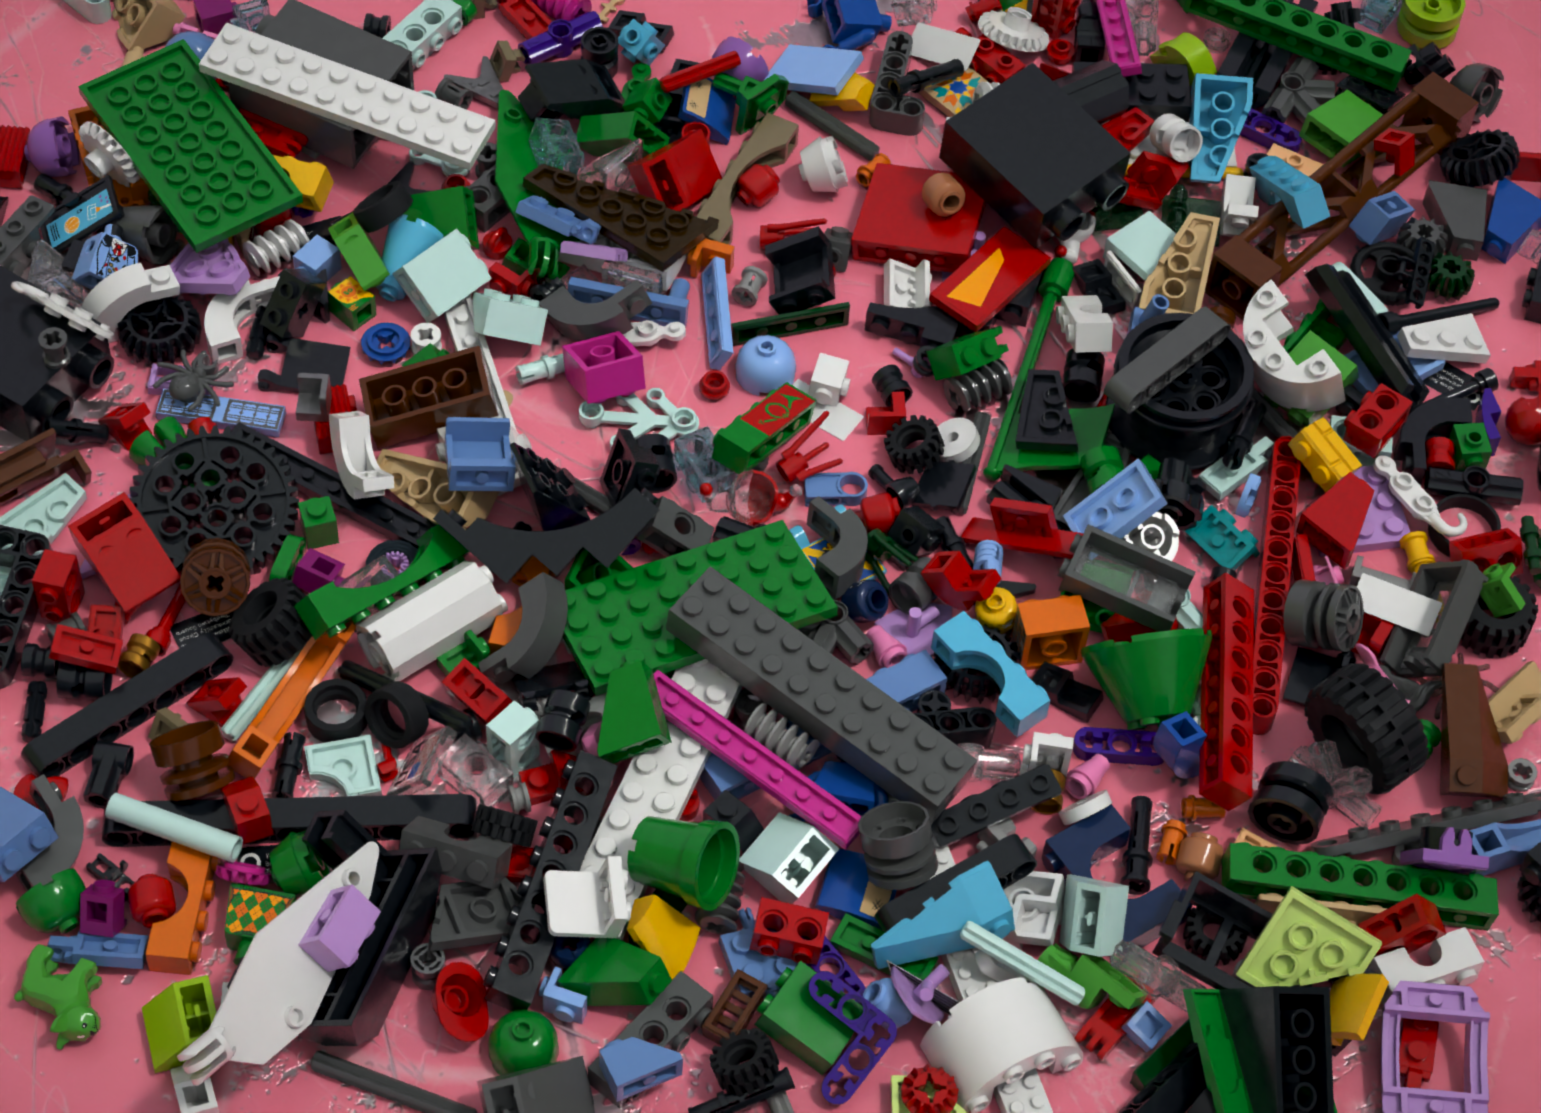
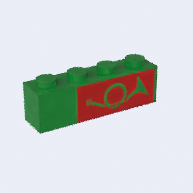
M788 382L777 390H771L765 399L761 402H755L749 411L743 415H738L725 429L721 428L717 431L713 438L715 446L711 458L743 476L810 424L817 400Z

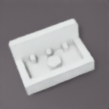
M889 258L884 264V305L903 308L931 307L932 302L929 301L930 283L932 280L930 261L923 259L915 268Z
M1034 732L1031 745L1025 744L1019 775L1041 765L1048 764L1051 769L1061 772L1066 778L1074 738L1065 737L1058 733Z

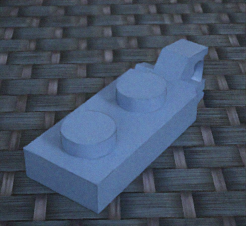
M530 196L519 201L516 213L567 237L572 235L589 244L597 241L601 226L590 218L584 221L574 217L575 214L565 208L557 209L548 205L546 199L539 196Z
M79 930L78 935L70 937L50 935L47 947L53 949L54 954L50 960L55 962L77 964L81 958L95 962L97 966L143 969L149 935L118 933L113 938L80 933Z

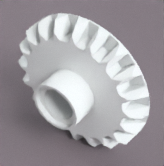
M1010 7L1007 13L1002 10L998 12L991 10L990 12H984L979 18L978 28L989 39L1005 47L1024 52H1040L1045 50L1049 43V35L1045 32V29L1040 27L1037 22H1032L1031 13L1022 8Z
M86 121L80 126V140L84 144V148L89 152L84 158V162L95 176L102 179L108 174L118 184L130 187L129 182L136 183L140 180V176L134 169L130 156L107 131L90 121Z

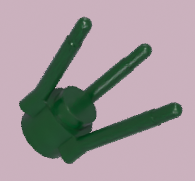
M877 528L867 534L868 544L865 560L871 565L891 600L889 595L890 584L878 565L877 560L884 562L893 555L909 567L912 564L911 562L915 563L919 558L917 556L914 557L890 536L887 537Z

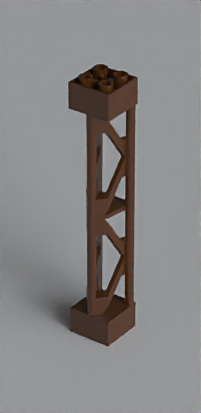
M1432 72L1412 89L1411 93L1309 176L1321 185L1328 210L1339 211L1340 215L1326 218L1303 229L1292 221L1287 208L1282 200H1280L1242 233L1232 237L1213 253L1205 293L1222 306L1231 309L1236 316L1244 321V315L1249 302L1265 283L1272 279L1275 285L1279 287L1349 228L1350 223L1369 199L1391 192L1436 153L1442 155V150L1451 142H1455L1458 137L1462 138L1467 133L1469 134L1479 102L1436 73ZM1404 114L1402 124L1399 127L1395 126L1393 123ZM1388 128L1415 134V139L1422 143L1415 145V165L1402 176L1393 174L1377 188L1372 180L1374 163L1385 162L1386 153L1374 150V139ZM1359 152L1363 155L1341 175L1336 172L1338 168ZM1354 178L1358 180L1357 189L1349 183ZM1271 226L1275 229L1255 247L1249 244L1267 227ZM1329 228L1294 259L1288 262L1283 253L1286 236ZM1265 252L1271 253L1270 258H1268L1266 255H1264V253H1265Z

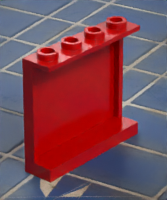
M877 163L851 238L853 260L885 264L890 258L916 268L923 259L930 261V270L953 273L971 257V251L986 202L955 172ZM942 172L953 176L965 191V202L962 208L957 213L947 217L938 216L932 212L922 198L924 183L929 177Z

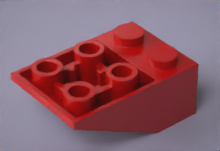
M698 129L627 165L640 195L665 203V207L676 211H681L683 208L685 209L713 190L714 184L718 179L722 180L702 129Z
M125 492L68 525L76 547L125 614L180 581V574Z

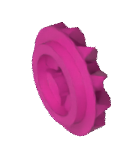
M224 861V865L216 866V875L220 879L264 886L271 879V873L265 872V867L255 864Z

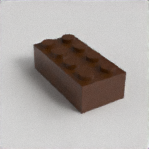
M480 346L359 379L365 413L369 415L370 432L378 449L437 433V428L446 426V419L448 417L491 418L498 416L488 367Z

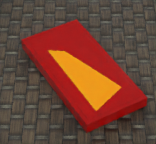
M1004 226L930 293L929 301L974 332H978L1050 264L1051 257L1038 248L1035 249L1029 242Z

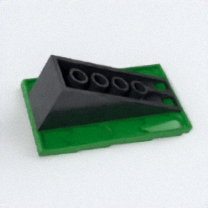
M1269 986L1233 989H1183L1194 1043H1198L1206 1085L1212 1093L1216 1113H1338L1333 1098L1330 987Z

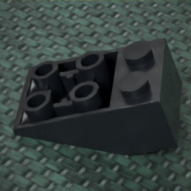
M588 59L534 63L525 66L531 78L530 83L538 90L542 98L541 103L549 111H558L570 119L576 118L578 120L581 119V116L624 112L622 106L625 100L605 66Z
M514 442L510 445L522 488L543 531L564 529L590 520L585 510L587 507L586 501L576 491L573 485L575 479L566 468L561 469L555 466L551 460L537 456L530 448L525 449Z

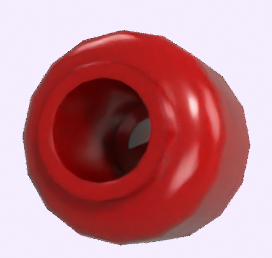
M754 164L738 178L736 183L739 191L736 192V195L744 205L752 204L760 208L779 193L778 184L780 179L767 164L764 166Z
M884 492L863 498L860 501L861 510L855 511V513L861 519L867 533L879 528L884 534H887L901 508L897 497L892 498L889 493Z
M145 874L130 886L128 899L132 918L144 927L152 928L153 923L166 920L176 912L173 887L168 879L156 874Z

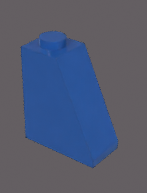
M1504 177V180H1498L1492 198L1481 249L1506 264L1541 228V200Z

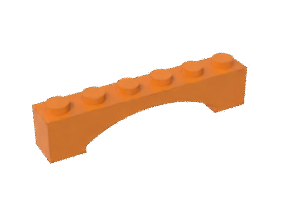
M352 620L345 624L347 628L332 638H329L326 634L315 640L311 636L276 689L229 755L230 762L227 766H231L235 772L245 778L253 776L255 779L303 709L308 693L322 681L356 631V625H354Z

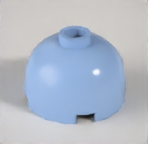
M756 336L748 340L739 350L735 363L736 379L744 390L760 396V392L769 393L773 389L777 390L786 382L792 385L796 373L794 352L785 341L776 336Z

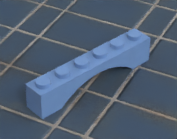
M1541 819L1516 824L1494 822L1470 830L1473 833L1472 855L1490 858L1489 869L1469 874L1485 876L1522 864L1526 854L1541 842Z

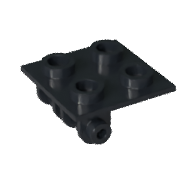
M1352 75L1347 76L1337 84L1339 88L1335 93L1336 97L1342 92L1349 90L1360 99H1365L1367 104L1383 115L1406 95L1400 92L1398 87L1393 92Z
M1298 646L1283 699L1306 706L1305 701L1311 689L1346 664L1356 663L1354 653L1352 651L1341 652L1335 658Z

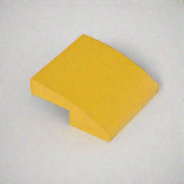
M1355 974L1334 981L1330 990L1332 1045L1341 1046L1344 1039L1364 1041L1389 984V981L1383 974Z

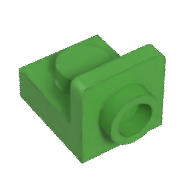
M1513 562L1501 566L1500 564H1494L1483 572L1489 579L1487 583H1482L1483 587L1480 595L1495 618L1521 611L1526 604L1509 578L1516 569Z

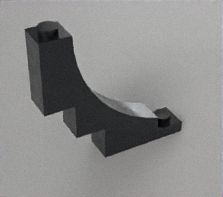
M634 488L622 501L598 517L582 524L559 530H517L494 524L479 517L467 529L464 527L467 521L454 509L450 512L441 509L433 519L508 584L533 556L556 576H559L583 548L590 552L605 567L610 568L660 509L656 506L659 499L649 490L644 488L640 492L637 488Z

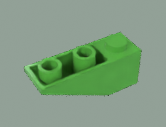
M353 212L328 228L334 242L364 291L370 287H377L390 275L373 240L363 229Z

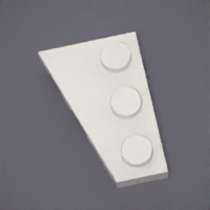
M1472 313L1405 326L1400 329L1397 335L1404 354L1410 358L1486 364L1491 356Z

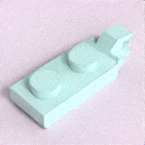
M1265 436L1252 446L1250 452L1245 455L1242 466L1239 469H1230L1233 460L1226 467L1223 464L1222 457L1201 472L1198 478L1206 484V490L1220 501L1245 483L1250 473L1256 475L1268 464L1267 459L1271 456L1275 443Z

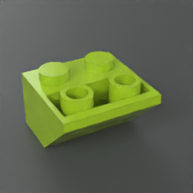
M208 975L172 983L142 1007L155 1073L183 1066L185 1061H179L177 1055L209 1029L216 1015V1008Z

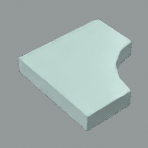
M371 735L304 746L310 780H324L333 783L346 796H382Z

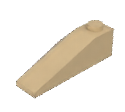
M113 0L115 9L112 11L113 18L118 20L120 26L117 30L118 38L128 51H132L135 46L146 49L170 40L174 35L173 27L175 23L180 24L185 18V14L173 0Z
M1190 212L1173 238V242L1159 259L1158 265L1145 280L1139 308L1145 310L1153 296L1161 294L1169 300V307L1164 314H1194L1201 309L1220 218Z
M382 449L376 460L383 471L394 475L395 488L387 490L437 525L438 523L433 518L441 509H445L447 512H450L452 509L457 511L467 521L464 527L470 526L477 517L486 519L500 492L449 491L446 463L387 449Z

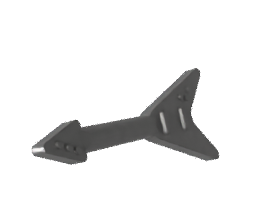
M487 56L482 58L481 74L478 78L444 75V78L448 77L453 80L456 86L473 91L474 98L498 108V94L500 90L504 89ZM542 129L541 131L543 132L550 147L553 148V144L546 130Z

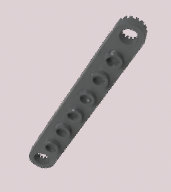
M1541 791L1526 795L1519 792L1503 795V800L1492 802L1490 799L1477 800L1472 802V807L1463 809L1460 806L1445 807L1441 809L1440 814L1431 816L1429 813H1418L1411 815L1409 821L1400 823L1399 820H1386L1380 822L1379 827L1368 829L1367 827L1351 828L1346 835L1311 843V851L1319 855L1333 857L1345 856L1346 853L1355 855L1420 840L1421 827L1472 829L1494 822L1499 823L1538 814V811H1541Z

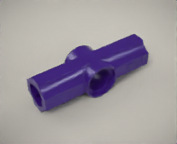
M590 11L570 21L564 19L552 21L548 26V31L518 44V49L522 50L526 58L523 62L526 65L534 64L552 56L564 58L571 55L574 51V46L581 43V38L585 31L594 27H603L599 15L595 11Z

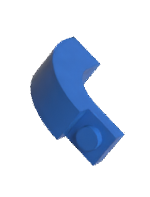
M1185 711L1161 722L1154 737V750L1177 777L1184 779L1199 776L1200 748L1207 734L1190 714Z

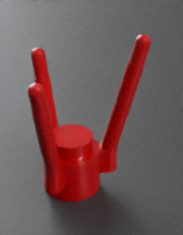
M822 218L784 224L761 225L760 249H765V245L785 239V235H796L812 229L804 227L826 224L827 220Z
M824 411L790 448L782 452V459L776 462L779 474L788 484L796 479L802 482L809 476L843 463V460L838 458L805 470L809 467L807 463L809 460L829 447L828 442L821 444L804 456L800 452L794 454L829 416L828 411Z

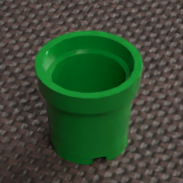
M647 816L638 824L632 836L633 840H637L635 851L629 850L627 858L628 872L633 881L679 896L687 904L705 911H713L725 901L734 884L740 858L738 833L731 823L717 820H704L697 823Z

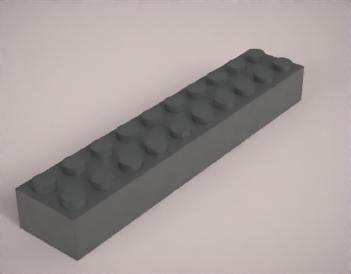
M711 566L669 609L666 624L667 631L777 712L788 718V720L796 724L803 731L809 733L811 737L817 739L822 745L899 801H910L922 805L928 810L931 825L971 779L977 759Z

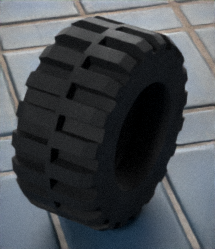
M1346 664L1308 693L1304 709L1305 716L1308 717L1307 724L1309 730H1312L1314 734L1313 738L1316 744L1320 745L1323 750V755L1332 762L1339 774L1342 773L1348 782L1352 785L1356 784L1358 789L1364 792L1385 794L1425 765L1429 751L1427 735L1423 733L1424 726L1415 715V709L1412 705L1408 704L1405 699L1406 696L1393 686V682L1390 679L1381 676L1378 670L1369 668L1368 665Z

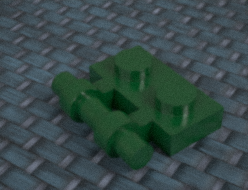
M1524 516L1521 518L1522 527L1519 530L1520 538H1522L1526 548L1523 553L1524 562L1529 567V572L1533 575L1534 582L1541 589V529L1535 525L1532 516Z

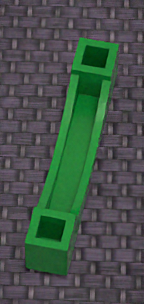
M438 524L416 540L419 548L407 569L397 577L377 585L361 588L336 587L332 581L306 595L294 608L315 640L326 634L329 638H332L347 628L345 626L347 622L352 620L354 625L360 623L371 615L369 610L377 607L378 611H381L396 601L394 597L398 594L404 597L418 589V583L422 581L428 583L443 574L442 570L446 568L450 570L466 561L464 557L470 551Z

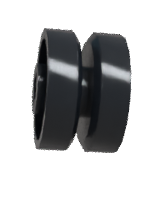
M1287 761L1274 762L1265 768L1258 785V790L1255 791L1249 805L1248 814L1254 825L1268 836L1285 843L1307 844L1317 838L1334 793L1328 781L1313 769L1299 763Z

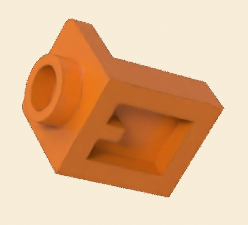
M705 238L697 244L696 248H692L689 251L687 264L691 265L690 276L697 278L701 267H707L715 256L725 259L726 273L730 274L734 266L735 246Z

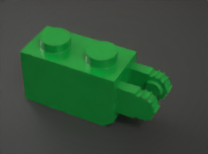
M997 326L970 333L926 351L935 380L960 376L1001 358V354L1009 351L1007 344L997 345L995 337L1003 333L1002 327Z

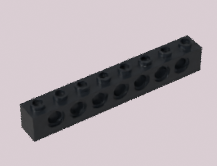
M583 750L579 751L574 760L568 758L560 776L565 779L562 789L557 787L550 802V806L554 807L551 817L546 816L539 835L544 837L541 846L536 845L528 861V864L533 866L530 876L524 875L517 890V894L522 896L518 906H512L507 917L506 924L511 926L508 935H502L496 946L494 954L499 956L496 967L490 966L483 981V985L488 987L484 1000L510 1011L528 1009L532 1004L556 937L548 931L542 874L549 870L580 871L618 767L617 765ZM575 787L583 789L587 796L579 794ZM564 816L573 818L576 825L568 823ZM553 845L561 846L566 854L557 852ZM531 904L541 906L544 914L537 913ZM520 934L530 936L533 944L524 942ZM509 964L517 965L521 969L522 975L513 973L509 968Z

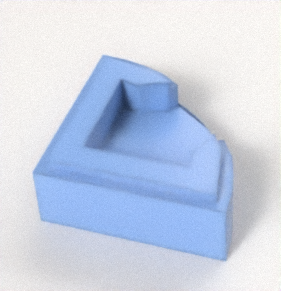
M1250 473L1235 514L1244 518L1248 516L1261 484L1260 476Z

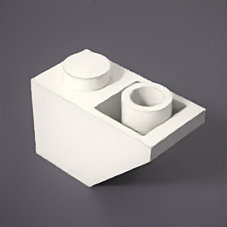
M182 1066L170 1069L181 1113H219L210 1077L202 1084L196 1086L190 1080V1077L196 1072L187 1074Z

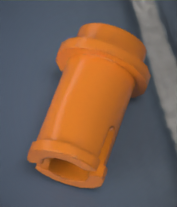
M879 153L868 164L861 165L856 173L858 183L868 187L876 164H891L888 156Z
M1189 795L1188 798H1183L1181 802L1182 817L1188 818L1189 821H1195L1196 818L1225 817L1226 810L1206 798H1196L1194 795Z
M1170 819L1166 824L1162 825L1161 832L1163 837L1159 851L1156 854V859L1162 863L1164 856H1167L1165 864L1175 865L1180 843L1187 837L1188 832L1183 822Z

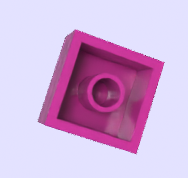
M620 331L562 346L566 379L588 404L602 403L609 398L619 395L628 396L635 391L646 388L643 356Z

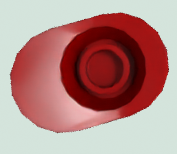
M453 962L442 968L437 976L431 1002L441 1025L448 1034L463 1042H475L485 1035L489 1026L487 1000H484L486 987L483 985L484 980L480 973L473 966L463 962Z

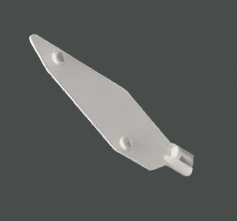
M371 841L363 845L255 934L209 1029L177 1055L179 1061H185L182 1067L187 1074L196 1072L190 1077L193 1085L198 1086L228 1061L264 1065L312 1023L336 970L327 972L298 944L331 890L353 885L369 900L379 857V846L375 842Z

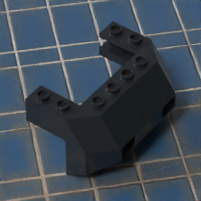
M346 810L315 812L302 841L332 870L367 842L373 841L379 846V857L369 901L381 913L374 923L375 929L373 933L364 940L359 948L357 960L350 967L335 971L312 1023L298 1037L324 1046H358L379 1035L411 967L410 956L412 951L422 944L433 921L442 867L437 847L387 851ZM244 957L241 958L237 968L235 969L227 985L228 989Z

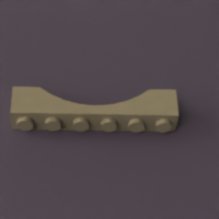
M767 113L761 122L758 121L755 124L750 139L742 143L737 158L729 162L722 180L718 179L715 182L709 199L705 198L700 205L699 213L696 217L707 220L709 216L719 219L718 229L706 237L707 239L731 244L733 219L730 211L737 196L736 192L739 191L736 183L738 178L754 164L762 166L767 164L771 168L785 164L798 144V124L771 113Z

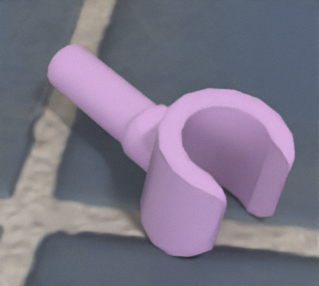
M896 347L892 354L912 367L911 373L914 377H923L914 370V357L909 356ZM924 357L923 360H926L927 364L931 365L928 357Z

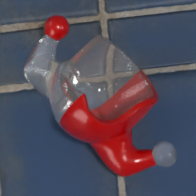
M757 470L744 471L737 475L727 492L714 493L712 485L709 483H703L699 487L700 494L704 496L709 511L729 513L734 520L753 527L767 522L775 512L788 509L795 497L802 495V487L799 484L791 485L790 491L786 493H779L777 484L772 477Z

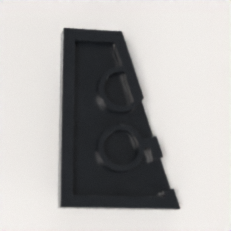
M1028 370L1015 441L1016 449L1078 452V444L1059 371Z

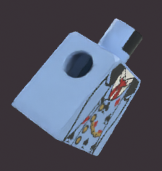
M108 224L105 226L104 232H100L85 241L71 281L92 290L110 274L138 263V250L135 246L122 241L123 228L121 226Z

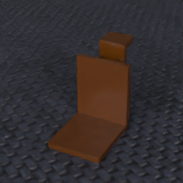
M51 428L0 454V505L72 468L75 469L84 485L91 482L92 472L78 449L61 457L55 456L56 431L54 428Z

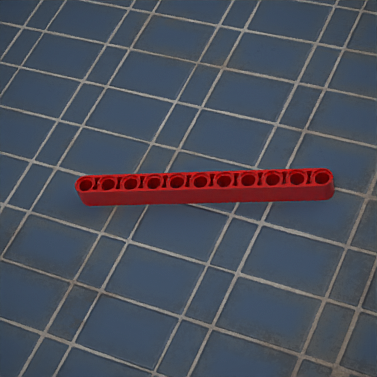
M1282 436L1275 441L1268 465L1254 607L1253 734L1264 735L1271 730L1279 706L1285 640L1283 616L1290 585L1301 461L1295 458L1292 450L1287 445L1294 438L1291 436Z

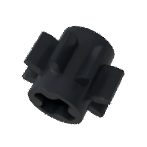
M1351 1L1331 4V11L1324 13L1325 17L1355 28L1354 23L1361 21L1360 9L1352 8Z

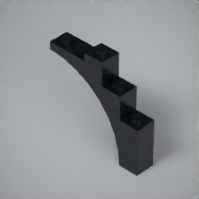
M1044 270L979 331L994 328L997 319L1026 327L1039 292L1038 288ZM870 302L866 313L865 331L897 339L907 344L918 345L920 348L927 345L936 348L958 337L974 333L973 330L937 306L903 308Z

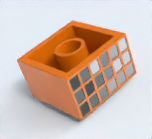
M1061 595L1052 599H1030L1017 603L1011 642H1017V652L1021 656L1020 665L1025 671L1039 669L1044 661L1056 666L1082 663L1081 649L1086 647L1090 624L1081 595Z

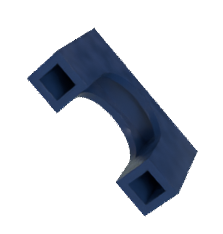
M1110 804L1106 808L1047 839L1042 854L1043 864L1050 873L1063 874L1065 886L1067 874L1092 878L1091 867L1101 859L1126 846L1131 828L1113 805ZM1173 879L1141 897L1128 899L1122 952L1119 955L1122 959L1161 937L1158 935L1172 903L1175 899L1178 900L1182 891ZM1188 904L1179 926L1187 921L1193 904Z

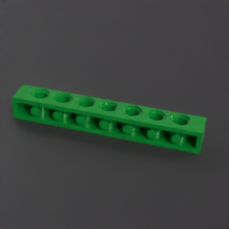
M1186 0L1184 11L1395 92L1412 52L1410 49L1283 0Z
M1246 842L1230 843L1222 857V886L1243 898L1257 899L1259 894L1277 893L1285 896L1289 888L1293 886L1315 900L1328 902L1345 901L1354 905H1379L1383 908H1390L1417 893L1436 905L1443 925L1486 931L1490 929L1499 915L1497 879L1487 878L1480 874L1465 875L1451 873L1445 869L1428 870L1414 865L1399 866L1385 864L1379 860L1362 861L1351 859L1348 856L1332 857L1319 855L1312 851L1295 852L1281 847H1258ZM1255 868L1262 870L1264 873L1257 871Z

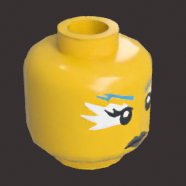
M995 587L993 594L988 599L976 601L975 615L976 620L982 626L986 624L991 629L998 628L1000 634H1003L1013 628L1017 603L1010 591L1001 587Z

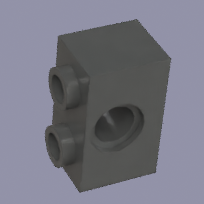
M662 496L656 504L660 511L636 537L651 548L669 557L709 544L714 527L703 521L701 517L683 509L675 501Z

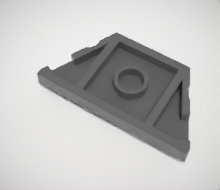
M506 877L493 890L469 882L441 885L428 943L429 952L499 942L502 935H508L511 926L506 924L507 917L512 906H518L522 897L517 894V887ZM520 934L522 939L531 938L526 934Z

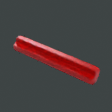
M731 51L666 75L659 80L660 86L664 93H668L736 68L741 64V60L736 51Z

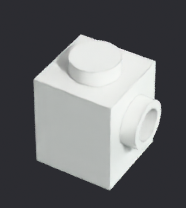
M820 353L811 378L808 395L816 399V402L837 407L840 396L846 397L851 379L846 378L849 361Z

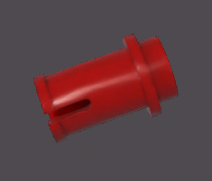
M980 0L974 4L971 1L969 2L970 6L965 7L972 23L978 22L984 12L1003 9L999 0Z

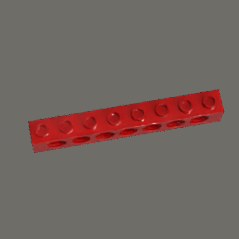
M1225 572L1203 587L1204 634L1207 633V630H1211L1213 638L1201 678L1200 727L1207 734V737L1200 748L1199 795L1229 812L1251 799L1253 791L1254 589Z

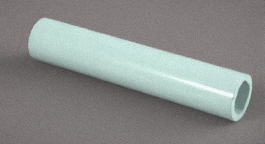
M114 793L111 796L106 807L105 816L108 819L231 863L236 861L242 849L243 838L119 793Z

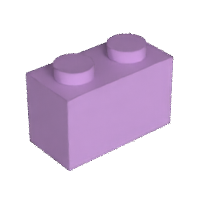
M353 885L333 889L298 945L327 972L348 968L357 960L359 956L358 950L364 940L373 933L375 929L374 923L381 911Z

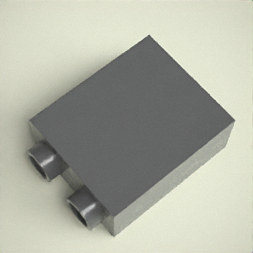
M288 0L276 16L271 14L265 15L256 28L255 33L414 90L412 51L297 0ZM222 80L223 84L229 87L230 100L238 110L242 108L304 134L309 140L304 147L352 169L355 168L378 138L372 134Z

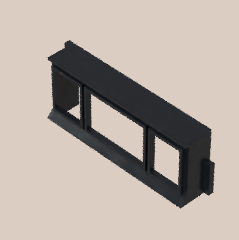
M1196 871L1182 887L1178 900L1175 899L1158 934L1161 937L1152 953L1215 989L1251 988L1249 985L1215 967V964L1232 927L1256 940L1273 914ZM1189 903L1222 921L1205 960L1171 942ZM1367 968L1363 974H1378V973H1376V972L1372 971L1371 969ZM1349 975L1330 978L1328 981L1334 984V981ZM1313 984L1304 985V986H1299V987H1312ZM1344 1039L1341 1046L1332 1045V1055L1336 1057L1352 1040Z

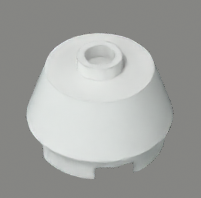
M833 135L823 139L820 136L800 151L802 164L798 165L800 174L804 182L808 181L813 192H838V189L848 186L844 163L841 161L837 149L835 150L838 146Z
M1157 511L1121 539L1172 561L1178 551L1179 529L1168 514Z

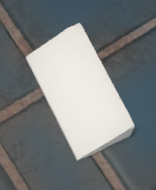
M1107 251L1104 266L1112 274L1113 286L1132 310L1135 306L1139 307L1143 290L1112 251Z

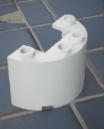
M1272 279L1269 280L1252 297L1243 321L1245 346L1252 358L1254 380L1258 387L1275 403L1289 409L1293 407L1306 409L1307 412L1321 411L1345 402L1341 371L1324 349L1296 365L1279 341L1292 334L1294 329L1281 312V309L1288 306L1289 302Z
M1024 977L1012 978L972 994L949 1010L951 1015L948 1016L947 1021L943 1024L940 1021H936L926 1032L920 1043V1048L931 1067H943L947 1074L954 1076L955 1084L959 1089L957 1104L967 1113L970 1111L971 1113H978L987 1108L992 1100L995 1086L1004 1082L1007 1084L1014 1083L1021 1079L1026 1072L1034 1068L1042 1070L1049 1067L1052 1074L1063 1069L1064 1071L1073 1070L1083 1061L1084 1056L1081 1048L1045 989L1030 980L1031 983H1027Z

